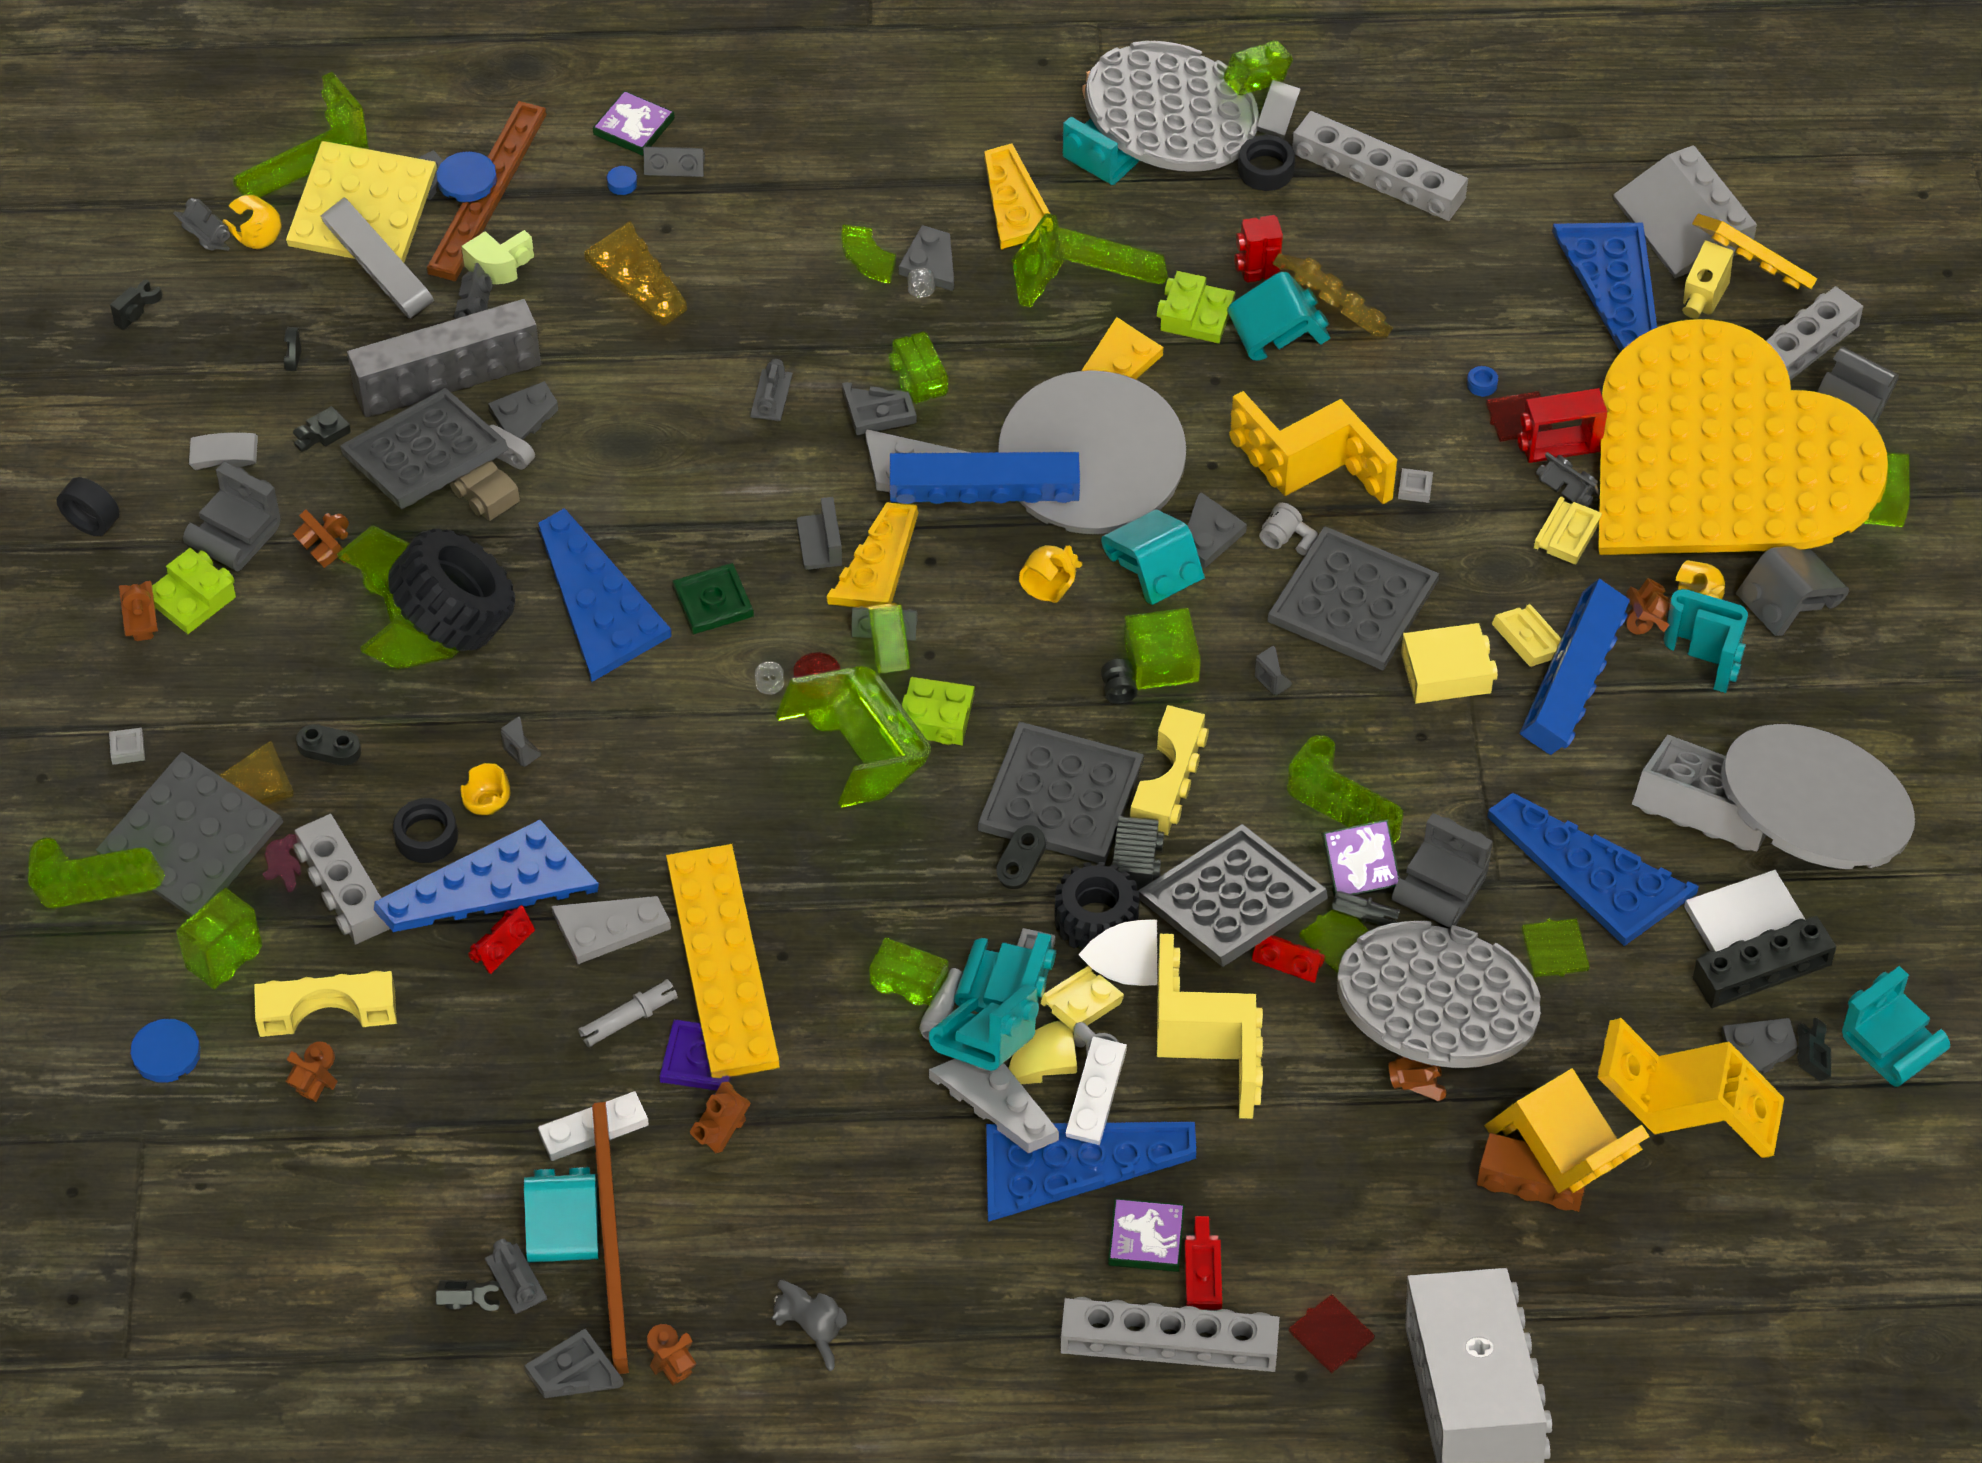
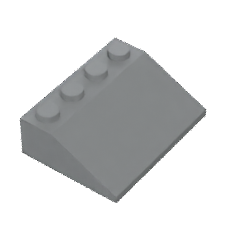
M1694 145L1668 154L1613 194L1614 201L1631 223L1643 222L1646 242L1674 278L1690 273L1705 240L1723 246L1711 239L1712 235L1692 225L1697 214L1721 220L1753 240L1755 237L1756 222ZM1728 245L1727 247H1725V248H1728V249H1731V250L1734 251V252H1733V256L1737 255V254L1735 253V251H1736L1735 248H1733V247H1731V246H1729V245Z
M1667 734L1642 771L1632 805L1639 807L1647 814H1658L1669 818L1676 825L1682 827L1690 826L1698 829L1710 838H1721L1732 842L1737 848L1757 852L1766 837L1762 831H1754L1744 822L1737 813L1738 807L1733 800H1729L1726 796L1721 778V769L1726 756Z

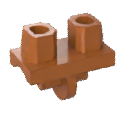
M307 509L299 515L305 522L293 535L306 549L312 546L319 538L323 540L310 553L324 568L337 557L343 563L351 557L335 540L338 537L343 540L348 536L346 529L349 521L343 514H325L323 516V521L325 522L323 527Z
M1650 578L1646 579L1639 590L1631 586L1626 593L1633 609L1627 613L1628 616L1625 623L1628 630L1637 635L1648 632L1654 622L1663 632L1669 626L1665 615L1669 611L1671 600L1663 595L1666 591L1665 588Z
M145 581L140 585H120L119 591L125 635H133L135 641L152 639L153 632L158 631L151 581Z
M314 1042L306 1049L304 1060L297 1053L291 1051L287 1061L293 1068L286 1083L295 1088L299 1095L314 1102H317L324 1086L333 1090L338 1081L327 1071L335 1060V1052L332 1047L325 1042Z
M722 1082L716 1093L710 1096L706 1103L707 1108L700 1120L694 1123L690 1134L700 1144H707L715 1153L722 1152L735 1129L741 1128L746 1121L744 1114L751 1102L740 1096L729 1082Z
M659 1324L654 1326L647 1335V1346L655 1354L650 1368L655 1375L663 1371L672 1386L692 1374L691 1369L696 1366V1362L688 1351L693 1342L688 1333L683 1334L678 1342V1335L673 1327L667 1324Z

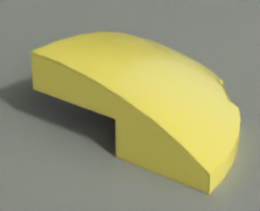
M1061 1020L1049 1023L1035 1030L1034 1037L1012 1056L1009 1070L1020 1084L1042 1083V1076L1077 1073L1073 1030Z

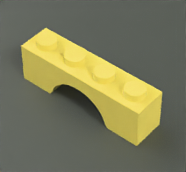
M1167 705L1158 729L1157 750L1165 754L1173 766L1166 774L1157 779L1140 781L1131 805L1130 817L1159 820L1158 831L1164 832V835L1167 836L1172 823L1178 824L1182 811V805H1179L1181 798H1187L1191 786V779H1188L1190 772L1196 773L1200 760V754L1197 753L1199 747L1204 748L1208 739L1209 729L1204 728L1205 714Z
M371 971L366 974L356 975L338 974L334 977L324 978L305 977L300 980L282 982L273 980L262 984H254L255 1020L260 1037L294 1034L298 1024L304 1017L313 1011L328 1007L349 1011L359 1020L362 1027L397 1024L392 971Z

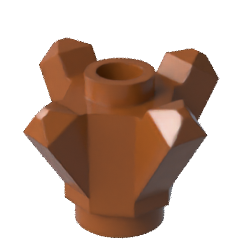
M1398 1056L1396 1060L1389 1061V1074L1394 1088L1402 1087L1403 1090L1409 1089L1436 1101L1446 1097L1445 1087L1437 1084V1077L1442 1076L1441 1066L1425 1064L1403 1056Z

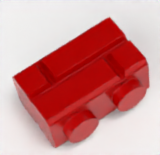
M1275 215L1264 216L1259 220L1257 218L1244 219L1241 224V233H1236V245L1240 253L1234 255L1235 267L1237 272H1242L1244 281L1247 283L1261 281V278L1267 280L1273 275L1280 273L1283 233L1278 218Z

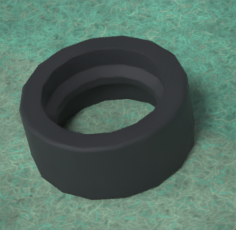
M1259 135L1248 139L1241 146L1238 158V172L1246 185L1256 190L1271 191L1286 186L1292 179L1295 154L1292 146L1286 140L1278 136ZM1270 156L1280 160L1283 165L1276 169L1265 170L1253 166L1250 161L1256 157Z
M83 477L73 478L56 498L57 506L67 521L77 529L92 536H103L120 516L119 507L114 498L99 484Z
M419 798L404 805L399 809L394 818L393 832L395 843L399 852L409 860L418 863H432L441 860L453 851L458 841L456 817L452 809L442 801L433 798ZM433 819L445 826L443 834L428 842H418L406 835L407 829L415 822Z

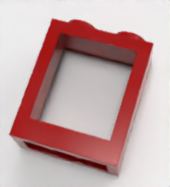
M1600 389L1526 399L1525 412L1520 415L1522 432L1518 433L1517 440L1520 451H1525L1528 463L1546 461V452L1555 458L1558 455L1565 458L1601 452V439L1604 436L1608 411ZM1582 419L1580 426L1538 432L1539 425Z

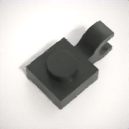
M147 279L143 280L137 289L129 287L110 304L114 324L120 329L125 330L131 323L137 321L144 313V305L155 304L161 300V288L157 287L149 292L151 287Z
M331 406L306 420L307 426H299L293 431V434L299 439L294 444L301 452L310 449L319 441L326 447L351 433L350 424Z
M1816 1017L1813 1019L1812 1029L1803 1023L1798 1026L1799 1053L1797 1059L1800 1068L1817 1080L1823 1081L1831 1077V1048L1825 1044L1826 1024Z
M440 1280L436 1290V1304H446V1308L462 1309L467 1307V1305H472L473 1301H475L483 1309L494 1311L499 1309L500 1300H489L485 1294L488 1291H498L500 1283L497 1281L476 1283V1280Z

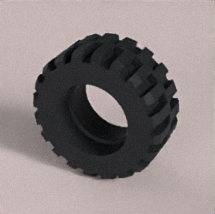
M431 529L419 533L392 564L388 575L389 591L393 594L392 600L396 607H400L402 610L401 614L406 620L409 619L417 631H422L428 635L427 638L433 642L438 641L442 643V646L449 649L456 647L458 651L479 649L490 641L514 611L515 592H513L512 581L507 579L505 569L496 563L497 559L491 553H486L483 550L484 547L477 542L474 544L469 540V537L462 534L456 535L452 530Z

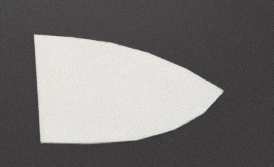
M1157 919L1124 922L1106 929L1092 939L1079 956L1093 970L1107 979L1127 985H1157Z

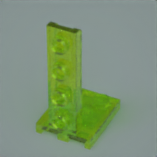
M333 72L322 76L324 89L321 90L322 97L327 106L325 117L332 129L237 174L233 182L242 195H255L260 198L310 174L322 141L369 149L362 106Z
M1045 213L1012 259L1019 304L1031 307L1037 297L1043 294L1051 278L1057 275L1064 259L1155 284H1163L1168 279L1164 255L1061 228L1058 226L1057 216Z

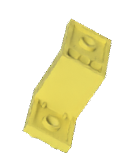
M1160 934L1157 1057L1239 1060V1118L1253 1119L1254 1105L1261 1104V1087L1263 1082V1066H1261L1263 1009L1256 1007V994L1180 992V948H1174V934Z

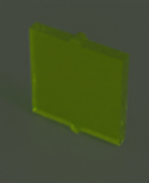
M1332 909L1324 916L1318 915L1314 923L1299 933V937L1313 950L1320 949V953L1326 955L1325 962L1338 973L1345 951L1357 942L1358 937L1369 930L1356 917Z
M1577 918L1559 921L1547 919L1543 923L1522 925L1534 977L1551 975L1564 977L1567 973L1589 971L1590 966Z

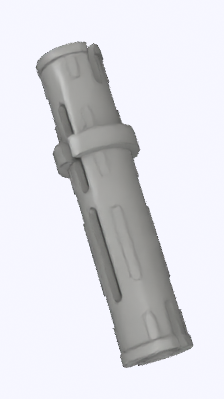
M666 979L643 994L638 992L633 995L631 1001L584 1027H580L578 1030L581 1037L595 1031L593 1035L583 1040L586 1046L592 1047L595 1043L639 1018L652 1016V1011L677 999L678 996L675 990L662 995L663 992L673 987L671 982Z

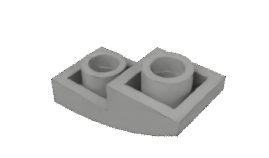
M1272 80L1256 127L1257 131L1284 139L1300 88Z
M217 433L192 437L190 441L189 465L194 470L220 465L223 462L233 467L255 464L257 460L258 436L255 433Z

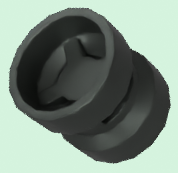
M1114 659L1102 666L1101 675L1103 682L1106 684L1104 687L1106 699L1114 704L1132 701L1138 693L1136 682L1133 680L1132 663L1125 659Z

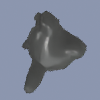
M779 1280L777 1286L783 1292V1295H777L774 1298V1314L771 1319L776 1320V1325L781 1326L786 1321H796L800 1324L804 1331L816 1342V1346L824 1359L827 1369L832 1371L835 1368V1357L829 1347V1343L837 1336L840 1328L847 1324L845 1312L842 1308L838 1307L833 1298L825 1294L818 1293L816 1298H811L800 1287Z

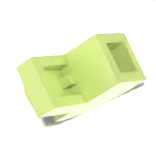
M523 230L500 245L485 231L462 245L464 267L474 272L475 263H479L484 272L491 277L492 284L512 282L518 279L516 268L526 264L534 257L532 236Z

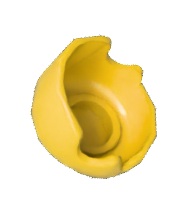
M483 763L469 770L468 783L460 787L463 805L467 810L477 815H492L498 812L510 798V784L504 769L493 763Z

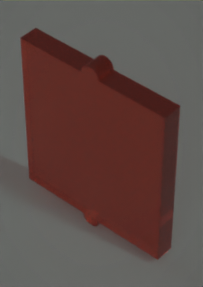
M1539 391L1487 399L1486 404L1491 415L1490 424L1495 426L1500 442L1517 439L1518 433L1522 432L1520 415L1525 412L1526 399L1541 397ZM1551 424L1539 425L1538 432L1553 430Z
M1333 1294L1314 1309L1308 1308L1307 1314L1289 1328V1332L1331 1373L1350 1358L1356 1359L1357 1353L1375 1339V1335Z

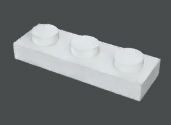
M1093 1036L1066 1129V1137L1100 1145L1127 1051L1126 1044Z
M635 1091L606 1102L610 1140L648 1126L647 1115ZM592 1107L538 1127L540 1138L551 1161L595 1145Z

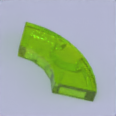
M843 224L842 247L847 259H850L858 267V271L867 277L891 283L896 264V254L884 251L876 245L872 238V228Z

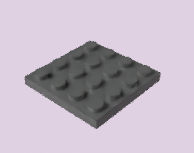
M446 388L340 445L343 456L400 509L413 505L426 495L440 490L444 485L467 475L473 469L494 460L500 454L508 451L506 440Z
M1324 526L1269 612L1268 622L1384 671L1403 640V633H1407L1439 580V573Z
M1019 721L978 822V831L1011 839L1018 828L1024 825H1034L1044 833L1047 843L1046 849L1096 863H1106L1117 834L1119 816H1123L1144 763V754ZM1027 836L1024 838L1023 843L1032 845L1035 839Z
M181 752L99 845L96 851L100 857L198 922L280 827L283 820L280 815L184 752Z
M1243 824L1138 890L1140 901L1222 967L1328 899L1326 888Z

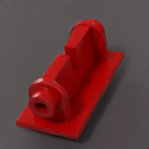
M522 905L512 911H506L504 916L491 928L493 932L491 935L486 933L476 944L470 946L471 951L468 953L470 959L475 963L481 960L489 974L496 970L535 931Z
M1271 935L1255 946L1252 961L1315 983L1319 967L1323 966L1326 955L1321 954L1320 949L1313 950L1299 944L1295 945L1291 941Z

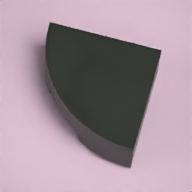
M287 327L284 342H287L288 349L286 356H284V367L286 371H297L302 348L298 328Z

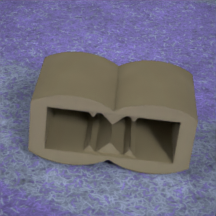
M488 461L473 469L467 475L450 482V487L458 498L464 497L477 516L482 515L489 521L520 502L518 487L506 473L497 468L493 461Z

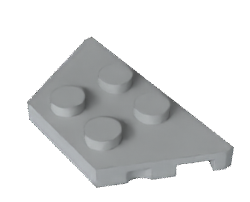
M868 429L865 432L876 490L889 493L890 453H971Z

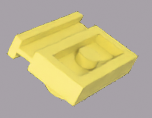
M1560 497L1535 539L1534 548L1537 550L1539 547L1547 550V554L1576 565L1596 531L1602 513L1575 502L1572 504L1567 503L1563 497Z
M1531 604L1522 610L1519 607L1497 614L1492 622L1497 631L1530 667L1551 661L1561 641L1559 635Z
M1088 965L1044 993L1040 1004L1043 1006L1048 1005L1052 1009L1051 1013L1074 1031L1076 1023L1083 1022L1088 1026L1122 1003L1124 994L1100 974L1096 976Z

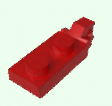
M1195 1216L1194 1235H1186L1185 1240L1186 1306H1193L1199 1310L1222 1309L1221 1242L1218 1240V1235H1210L1209 1216Z

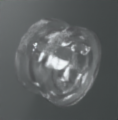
M917 268L908 274V291L911 295L927 297L934 292L935 277L931 270Z
M765 662L756 668L755 685L761 693L775 694L782 690L784 686V671L779 664ZM770 675L775 676V680H771ZM767 676L769 681L764 680V677Z

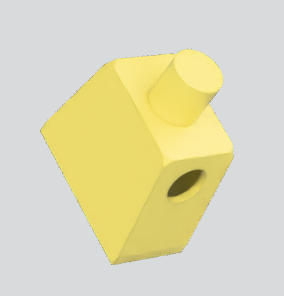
M1705 240L1685 282L1684 307L1682 311L1686 316L1696 319L1699 318L1701 312L1706 314L1713 313L1730 283L1733 250Z

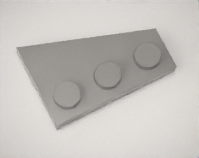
M658 896L552 906V914L577 964L671 929V922Z

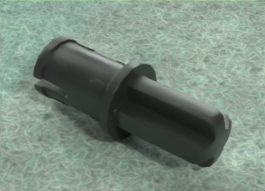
M1337 891L1332 904L1334 910L1362 919L1361 923H1365L1366 920L1381 926L1397 922L1396 920L1384 917V915L1398 919L1400 909H1394L1373 902L1371 897L1367 900L1342 891Z

